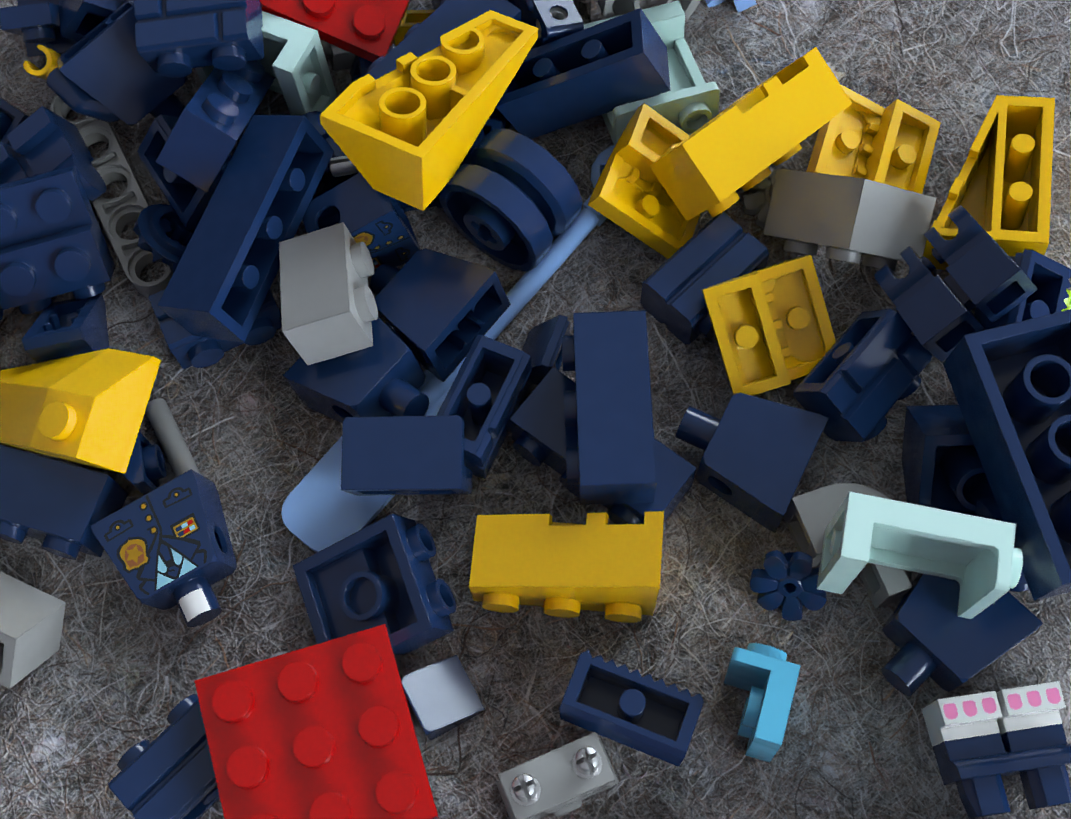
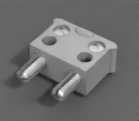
M596 732L499 773L500 781L496 783L510 819H541L552 813L556 817H560L579 809L582 806V800L618 785L619 781L601 738L598 739Z

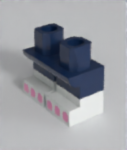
M1059 681L1003 689L998 692L990 691L937 699L921 709L943 784L957 785L959 797L969 819L1011 812L1002 781L1003 776L1020 774L1029 810L1071 803L1070 782L1066 770V765L1071 764V744H1068L1066 741L1059 710L1066 708Z

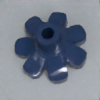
M778 550L770 551L764 557L763 567L765 569L752 570L750 589L758 593L757 603L762 608L772 611L778 608L779 605H782V617L788 621H798L803 616V605L809 610L818 611L827 602L825 593L827 591L817 589L820 567L812 568L813 559L804 552L798 551L782 554Z

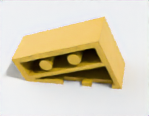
M815 47L747 92L649 167L686 221L706 210L713 218L727 210L740 199L736 190L741 187L745 192L763 181L772 173L768 166L772 163L774 166H777L802 149L799 143L853 103Z
M996 95L969 150L968 157L949 190L947 200L937 220L932 225L945 240L954 239L958 234V227L948 214L959 205H962L1009 256L1023 253L1024 249L1034 250L1042 255L1045 254L1049 244L1055 98ZM926 240L923 256L928 258L936 269L946 270L949 265L946 261L942 264L937 261L932 255L934 247Z
M664 511L645 512L644 524L608 525L609 515L606 512L587 513L586 524L552 522L553 516L550 514L477 515L469 589L473 601L483 602L482 608L494 612L513 613L519 611V605L544 607V614L561 618L580 616V610L605 612V619L622 623L640 622L642 615L653 616L660 589Z

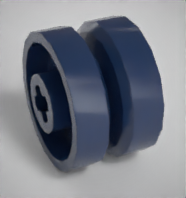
M493 129L470 153V164L460 166L453 178L439 193V201L447 217L476 248L498 263L511 269L525 272L534 269L551 249L553 236L566 231L580 214L583 203L578 186L565 167L539 144L527 136L510 129Z

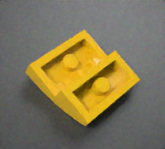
M841 85L853 104L819 128L806 172L864 178L922 194L941 122L899 99H896L884 108Z
M643 103L638 107L615 145L596 183L588 206L669 259L693 237L700 214L686 221L649 166L690 135Z
M811 255L800 256L702 289L732 395L734 393H744L754 396L791 384L790 380L807 376L836 343Z

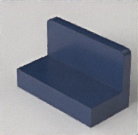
M458 415L345 418L342 424L341 490L356 496L472 495V470L464 466V420Z

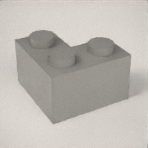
M777 168L763 235L785 239L783 250L816 256L818 246L827 247L825 258L860 264L861 256L864 254L861 265L879 269L887 265L892 271H895L897 261L906 262L900 253L908 246L920 257L923 256L927 239L924 234L929 230L936 198L864 178Z

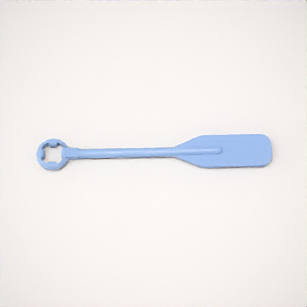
M615 145L609 146L598 154L592 164L590 180L593 188H595ZM590 197L583 203V209L566 231L553 241L551 249L534 269L527 271L506 295L511 305L484 336L495 340L597 225L600 227L607 219L588 206ZM465 358L444 382L437 379L429 370L424 371L426 378L424 384L418 389L429 398V406L424 416H437ZM342 436L290 492L282 505L281 515L284 525L295 537L316 553L367 527L395 496H356L341 490Z

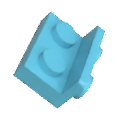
M749 643L747 650L734 647L724 683L750 691L744 705L737 735L749 738L745 752L746 756L770 763L782 746L801 665L787 662V654L780 649L765 644Z

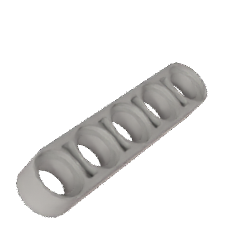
M56 95L52 100L51 111L67 120V113L71 108ZM88 116L76 121L67 120L77 127L87 147L96 142L109 143L106 153L91 162L104 180L105 185L107 186L117 180L128 182L127 189L121 196L114 199H105L101 195L95 201H92L126 276L137 291L147 298L154 293L166 289L173 275L169 266L167 265L166 272L158 280L152 282L142 281L140 279L141 271L147 264L153 262V254L137 246L139 237L132 240L121 238V232L125 225L137 220L140 212L150 206L111 123Z

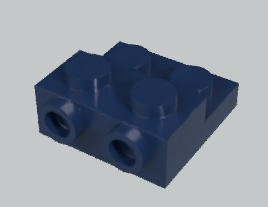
M75 165L0 185V306L2 310L18 306L21 314H31L49 307L53 303L51 298L53 296L72 292L74 299L80 300L103 292L106 289L105 282L111 281L115 263Z
M390 514L293 565L317 644L386 624L394 655L403 656L454 631L449 615L456 612V601L447 583L442 579L436 580L429 559L436 555V545L430 532L423 524H416L415 520Z

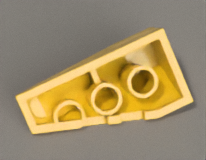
M489 10L441 35L440 46L419 57L415 56L412 52L396 59V69L378 79H374L370 74H367L352 82L320 114V124L374 190L424 211L455 175L536 42L539 28Z
M107 348L0 370V445L126 474L161 359L154 356Z

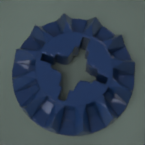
M154 204L144 208L133 227V231L139 236L137 246L142 250L152 252L153 263L163 262L167 264L172 273H174L195 231L186 230L171 205Z

